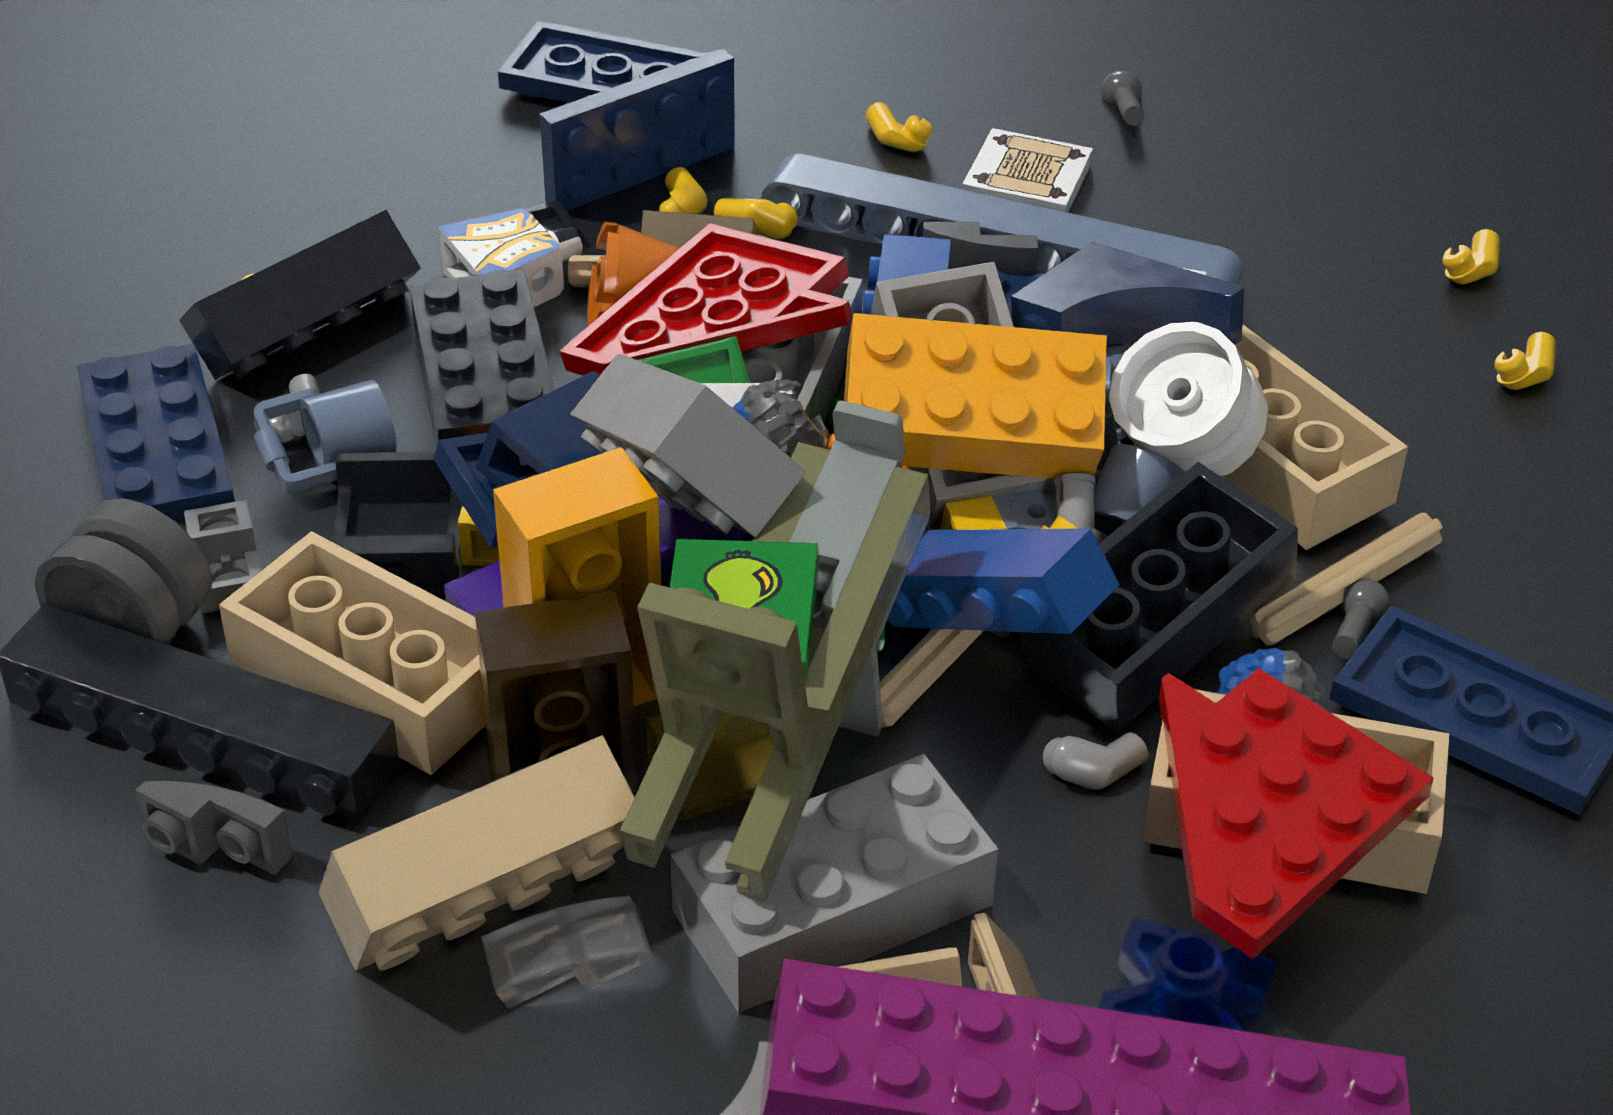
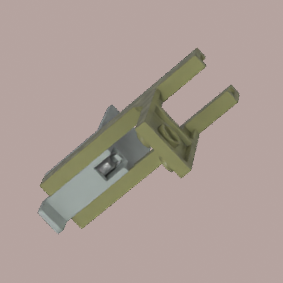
M838 401L833 411L835 441L831 450L798 442L791 458L807 472L757 537L753 539V541L818 543L820 559L808 677L804 676L796 621L785 619L779 613L767 608L753 607L747 609L713 600L705 593L696 589L679 588L676 590L649 582L637 608L665 733L620 828L627 860L655 868L724 712L770 724L773 751L727 855L725 865L726 869L741 873L736 885L738 893L766 901L838 727L871 736L879 735L883 726L876 645L930 518L928 474L899 467L905 455L903 419L900 415L846 401Z

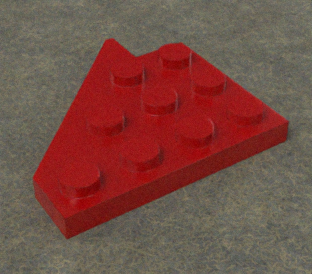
M709 223L559 351L565 370L582 376L592 371L601 375L617 353L640 360L735 336L740 351H745L847 326L853 319L849 300L830 295L849 277L845 257Z
M1260 668L1255 670L1217 703L1170 673L1162 678L1159 700L1192 916L1254 959L1429 798L1434 777Z

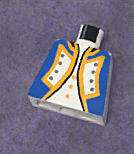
M523 209L439 227L443 273L447 278L484 275L496 270H525L534 307L561 294L564 289L562 262L569 260L573 255L582 254L581 240L573 225L568 224L546 231L528 210Z

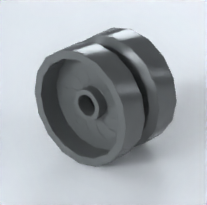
M129 499L104 500L93 508L73 529L71 537L57 546L38 567L34 585L40 606L47 604L169 645L174 640L178 628L190 621L207 601L212 587L209 564L198 545L174 520L149 505Z

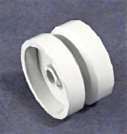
M1198 322L1170 323L1146 333L1125 351L1112 374L1109 401L1117 424L1133 441L1134 446L1147 449L1167 458L1184 472L1197 462H1200L1221 477L1232 473L1253 455L1266 431L1268 405L1260 383L1246 366L1245 360L1236 346L1220 330Z

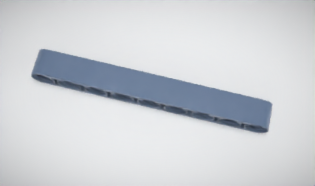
M805 154L786 156L763 188L760 197L775 204L787 203L791 205L798 215L797 226L878 245L883 244L884 234L923 237L924 222H979L981 235H1037L1038 259L1036 274L1048 272L1091 242L1176 267L1204 271L1207 276L1239 285L1244 274L1243 263L1239 256L1221 246Z

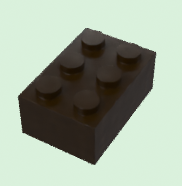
M617 592L474 612L489 760L493 781L495 782L603 735L635 798L638 789L632 656Z

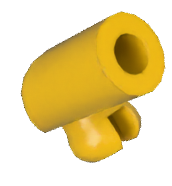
M882 102L872 104L865 113L867 122L882 145L915 153L923 150L928 145L926 140L933 133L930 122L925 118L919 120L917 115L910 116L905 125L898 123L888 105Z
M684 167L671 170L665 178V185L669 189L671 197L661 203L659 211L701 214L707 207V197L701 186Z
M722 198L716 202L714 207V216L754 219L758 227V233L774 240L788 237L798 222L796 210L787 203L775 204L765 199Z

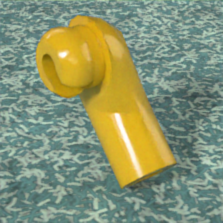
M1480 230L1473 236L1471 249L1465 245H1459L1460 251L1454 255L1452 248H1449L1442 258L1443 265L1446 268L1445 275L1454 283L1464 285L1495 274L1499 267L1500 238L1492 230Z
M1536 332L1528 338L1526 355L1521 350L1512 349L1513 356L1507 359L1504 351L1500 353L1494 362L1495 370L1498 372L1497 381L1505 388L1519 390L1549 380L1554 372L1555 338L1546 332Z

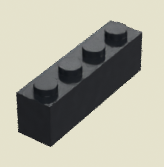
M384 210L194 303L179 321L215 381L232 372H235L238 379H242L269 363L266 357L267 354L283 347L287 355L291 354L317 338L314 330L328 323L331 324L334 331L338 330L364 314L360 308L361 306L376 299L379 306L383 307L400 298L409 291L406 282L421 267L388 211Z

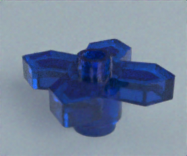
M1134 918L1122 944L1118 964L1119 969L1133 985L1104 992L1098 1008L1244 1031L1234 1019L1262 1012L1271 986L1275 962L1273 959L1262 955H1257L1252 959L1236 947L1221 952L1218 944L1203 933L1196 931L1177 932L1176 929L1142 918Z

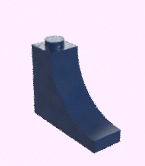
M1091 242L1012 295L1011 319L1013 326L1016 328L1106 335V346L1138 341L1146 333L1170 323L1198 322L1220 330L1236 345L1242 340L1244 287Z
M592 371L493 420L476 469L499 488L599 455L598 452L580 438L587 428L572 417L570 413L600 375Z

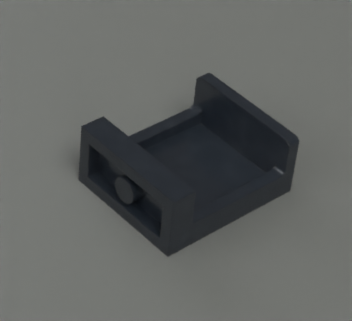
M435 452L338 454L336 472L339 493L333 537H325V539L440 599H446L444 584L460 578L461 553L457 522L463 505L433 460Z

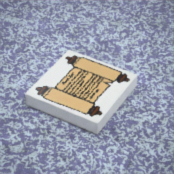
M992 128L962 184V189L1068 213L1091 166L1093 148Z

